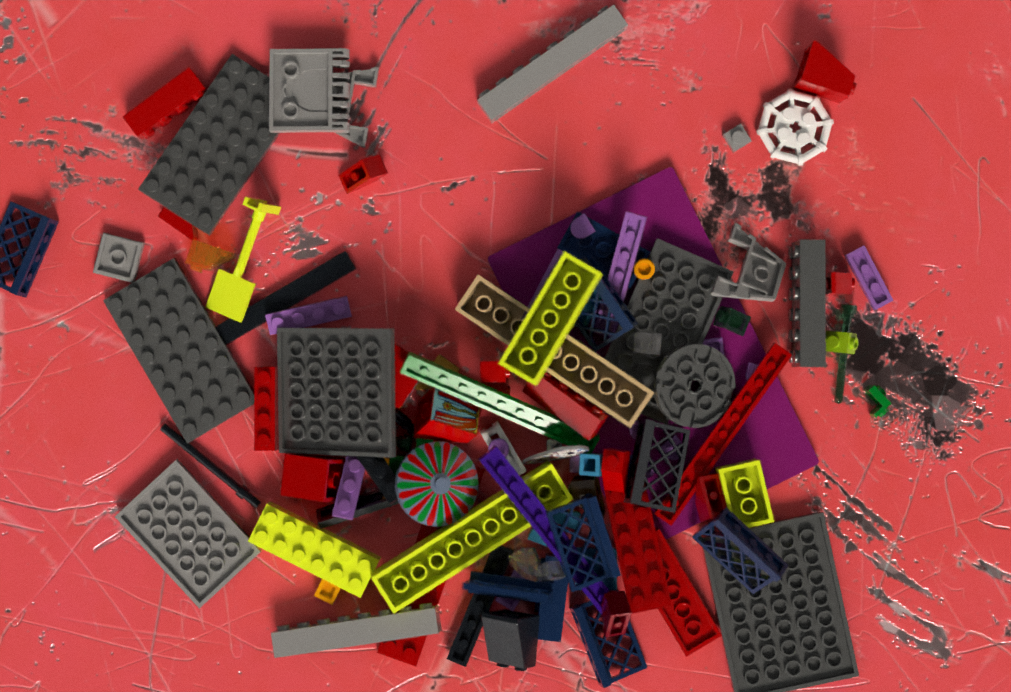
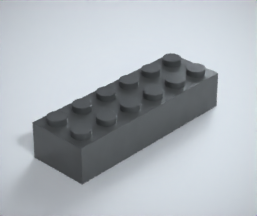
M798 240L793 242L788 250L789 259H792V267H789L788 271L789 280H792V288H789L788 292L789 300H792V309H789L788 313L789 321H792V330H789L788 335L789 342H792V350H789L792 356L789 359V363H792V367H826L825 240Z

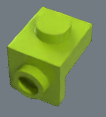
M826 331V351L855 354V350L858 348L856 333Z

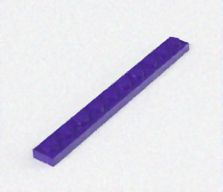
M494 445L479 458V461L562 564L545 513L547 510L497 446ZM564 532L560 537L561 544L568 546L570 539ZM573 544L571 548L578 551ZM570 551L566 558L568 564L574 566L579 554ZM582 557L578 568L587 572L589 564ZM592 569L591 574L594 576H598L596 572ZM576 570L573 580L577 584L581 583L585 574ZM599 581L581 590L602 615L601 604L605 593L610 592V590L603 581Z

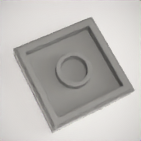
M103 233L93 273L131 283L135 282L145 243Z

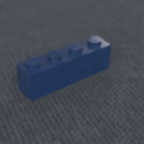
M545 553V558L540 560L539 569L543 571L542 579L538 580L555 583L552 604L535 602L534 612H538L540 616L538 640L561 642L568 581L562 564L554 554Z

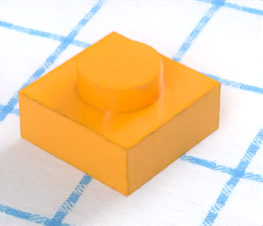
M322 579L314 596L333 605L341 588Z

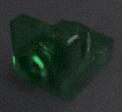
M720 306L715 315L713 325L724 328L739 336H744L751 317L733 308Z

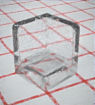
M635 332L633 353L660 355L662 334Z

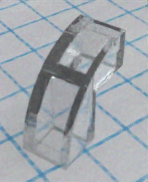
M535 547L521 548L508 556L512 567L528 580L554 581L565 577L559 561L541 564Z

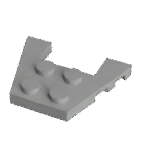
M378 67L348 72L350 79L347 81L333 80V82L350 83V99H333V101L350 102V107L347 109L333 108V114H350L355 85L376 88L379 75ZM350 125L349 133L336 134L366 148L369 129Z
M735 223L732 226L727 242L747 250L737 283L718 276L715 279L710 295L773 302L777 297L787 263L767 247H762L755 241L756 238L745 233L741 229L742 226Z

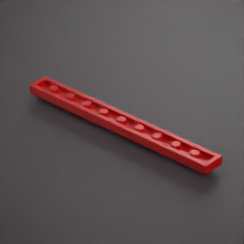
M777 343L772 344L731 402L727 411L719 419L683 470L675 513L656 509L654 512L656 516L670 526L673 525L696 492L697 478L709 474L792 356L791 353ZM667 493L662 500L663 506L670 507L671 498Z

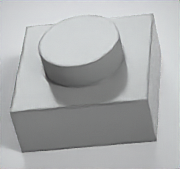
M742 124L737 125L722 135L733 153L752 141Z

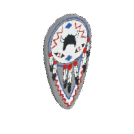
M549 439L546 443L547 451L532 455L522 461L523 464H536L571 458L588 453L589 447L582 445L562 447L561 442Z

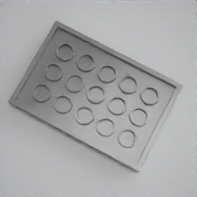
M178 459L115 516L199 609L262 551L258 546L248 542L250 537Z

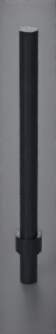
M167 424L161 427L160 430L232 488L240 499L244 498L255 508L261 504V501L253 496L245 485L241 486L190 443H186L185 439Z

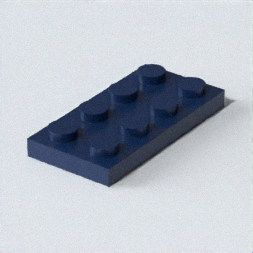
M577 211L573 220L581 216L582 213ZM587 217L595 232L586 238L578 239L572 235L570 223L557 249L565 251L578 260L591 254L608 277L620 235ZM639 246L635 263L640 259H647L650 251ZM632 271V275L628 285L629 289L631 288L633 282L636 279L634 271Z

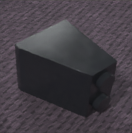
M508 609L483 612L482 623L489 661L496 662L499 667L514 666V669L517 671H527V668L536 666L540 616Z

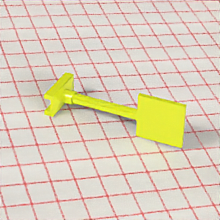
M245 197L242 204L254 211L251 217L253 219L234 273L232 274L222 269L218 270L206 304V308L240 323L243 321L256 285L251 281L243 279L242 276L261 222L264 221L266 213L279 215L281 210L280 206L267 204L265 200Z

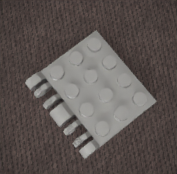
M270 49V133L350 132V123L342 122L350 120V115L345 113L333 114V108L347 109L350 107V102L333 101V99H350V83L333 82V80L347 81L350 79V74L333 73V67H350V62L346 61L350 59L349 49Z

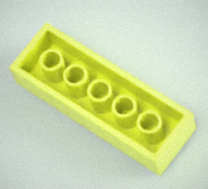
M564 251L498 364L537 386L603 274Z
M271 501L266 504L248 542L359 598L363 595L371 579L370 572L376 569L381 559L380 556L325 528L320 529L319 525Z

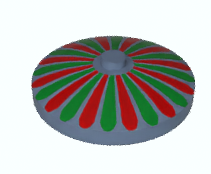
M446 442L424 443L412 449L401 461L395 478L396 496L405 513L416 522L427 526H447L461 519L472 508L478 494V475L470 457L459 447Z

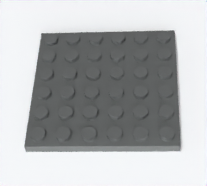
M277 328L279 453L396 457L394 328Z

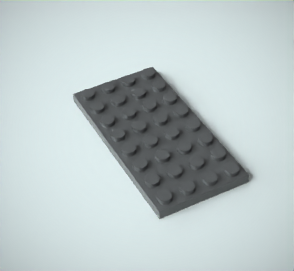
M232 54L138 190L210 236L280 134L270 133L269 77Z
M658 238L648 257L655 266V272L647 280L638 279L627 305L638 324L613 340L604 359L652 391H654L656 371L665 356L682 345L703 343L723 298L710 295L715 279L720 276L730 280L733 275V271ZM620 324L618 325L616 332L622 330ZM653 395L641 414L667 425L669 419L661 412Z
M176 258L169 260L103 300L186 443L192 442L254 405V390L228 346L224 343L215 324Z

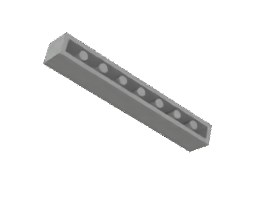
M615 5L603 7L597 12L598 16L594 19L588 18L580 24L581 28L576 31L572 29L563 36L564 40L559 43L557 41L553 42L546 48L548 51L542 55L538 53L529 60L531 63L525 67L523 65L517 67L512 72L513 75L508 79L503 77L496 82L495 88L492 90L486 89L480 93L477 104L491 124L627 30L628 24Z
M432 603L420 604V608L412 609L411 606H405L396 613L391 612V609L378 611L379 614L371 615L370 612L360 613L358 618L350 619V615L337 617L338 621L330 622V618L317 620L318 624L312 625L307 621L297 623V627L290 628L289 624L277 626V630L271 632L274 658L437 634L442 631L438 605L432 606Z

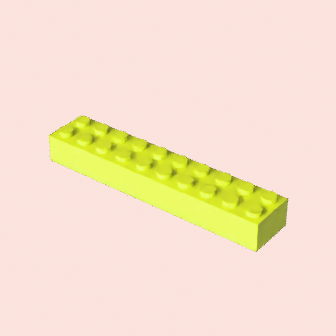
M549 461L521 477L547 511L573 500L562 479ZM500 490L470 509L465 516L455 523L443 526L370 572V576L392 612L396 613L528 529L531 525L505 492Z

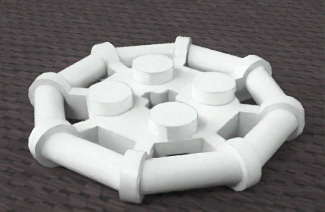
M790 88L780 96L763 104L764 109L756 133L762 139L772 159L777 158L802 166L804 162L821 152H826L834 120L830 118L818 95L813 96L794 91L793 88ZM794 99L810 104L807 108L796 106ZM788 100L789 107L781 112L775 109V107ZM813 107H815L822 121L816 122L815 116L811 113ZM773 114L775 116L773 128H767L770 115ZM794 122L798 123L800 130H797L795 133L789 127ZM823 126L820 140L817 141L814 139L816 128ZM769 133H773L774 136L776 135L779 143L777 148L768 135ZM811 143L815 146L801 154V148L806 144ZM782 147L795 150V155L780 150Z

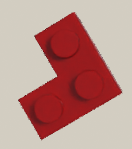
M480 361V383L510 395V386H506V378H510V370L498 364L499 361Z

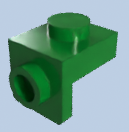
M868 385L863 391L877 404L869 415L875 418L878 416L882 417L889 411L888 406L891 402L885 397L886 392L879 385Z

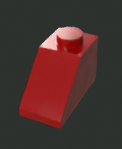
M379 154L361 159L338 176L346 194H349L379 180L388 174V171Z
M163 207L158 217L190 240L196 242L198 240L197 228Z
M830 272L825 274L826 295L852 294V290L855 289V279L852 278V273Z
M615 448L604 449L601 468L604 490L626 492L631 451Z
M718 473L697 478L695 504L700 523L713 520L719 515L721 510L727 507Z

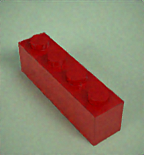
M188 67L122 117L141 140L144 138L149 139L160 126L165 127L171 123V118L175 115L186 112L191 103L194 101L199 102L207 88L195 72Z
M254 367V451L279 450L278 367Z
M547 371L537 386L527 382L522 391L587 440L592 439L598 434L608 418L603 409L590 403L587 398L575 392Z

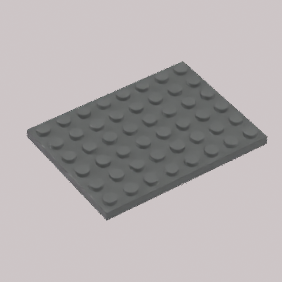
M824 512L749 528L789 565L780 580L777 582L772 581L754 594L702 547L733 692H788L859 676ZM711 536L703 537L705 540L711 541ZM716 537L717 543L725 544L723 538ZM730 540V545L737 546ZM717 549L721 555L727 556L726 550ZM731 552L732 557L740 558V553ZM745 554L746 560L753 561ZM733 563L736 569L742 570V565ZM747 566V571L756 573V568ZM761 569V574L768 575ZM748 578L754 586L757 585V579Z

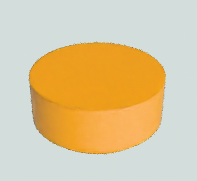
M644 258L635 263L633 271L637 278L647 280L653 276L655 266L651 260Z

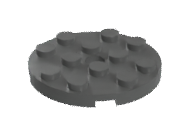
M698 343L682 345L672 350L661 361L654 378V396L661 412L672 422L691 428L704 427L717 421L729 408L732 402L730 400L733 388L735 389V376L728 359L717 349ZM692 380H697L699 383L696 391L690 390Z

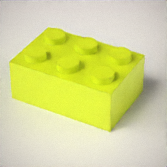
M754 458L715 468L716 474L718 473L727 508L748 528L774 522L759 459Z

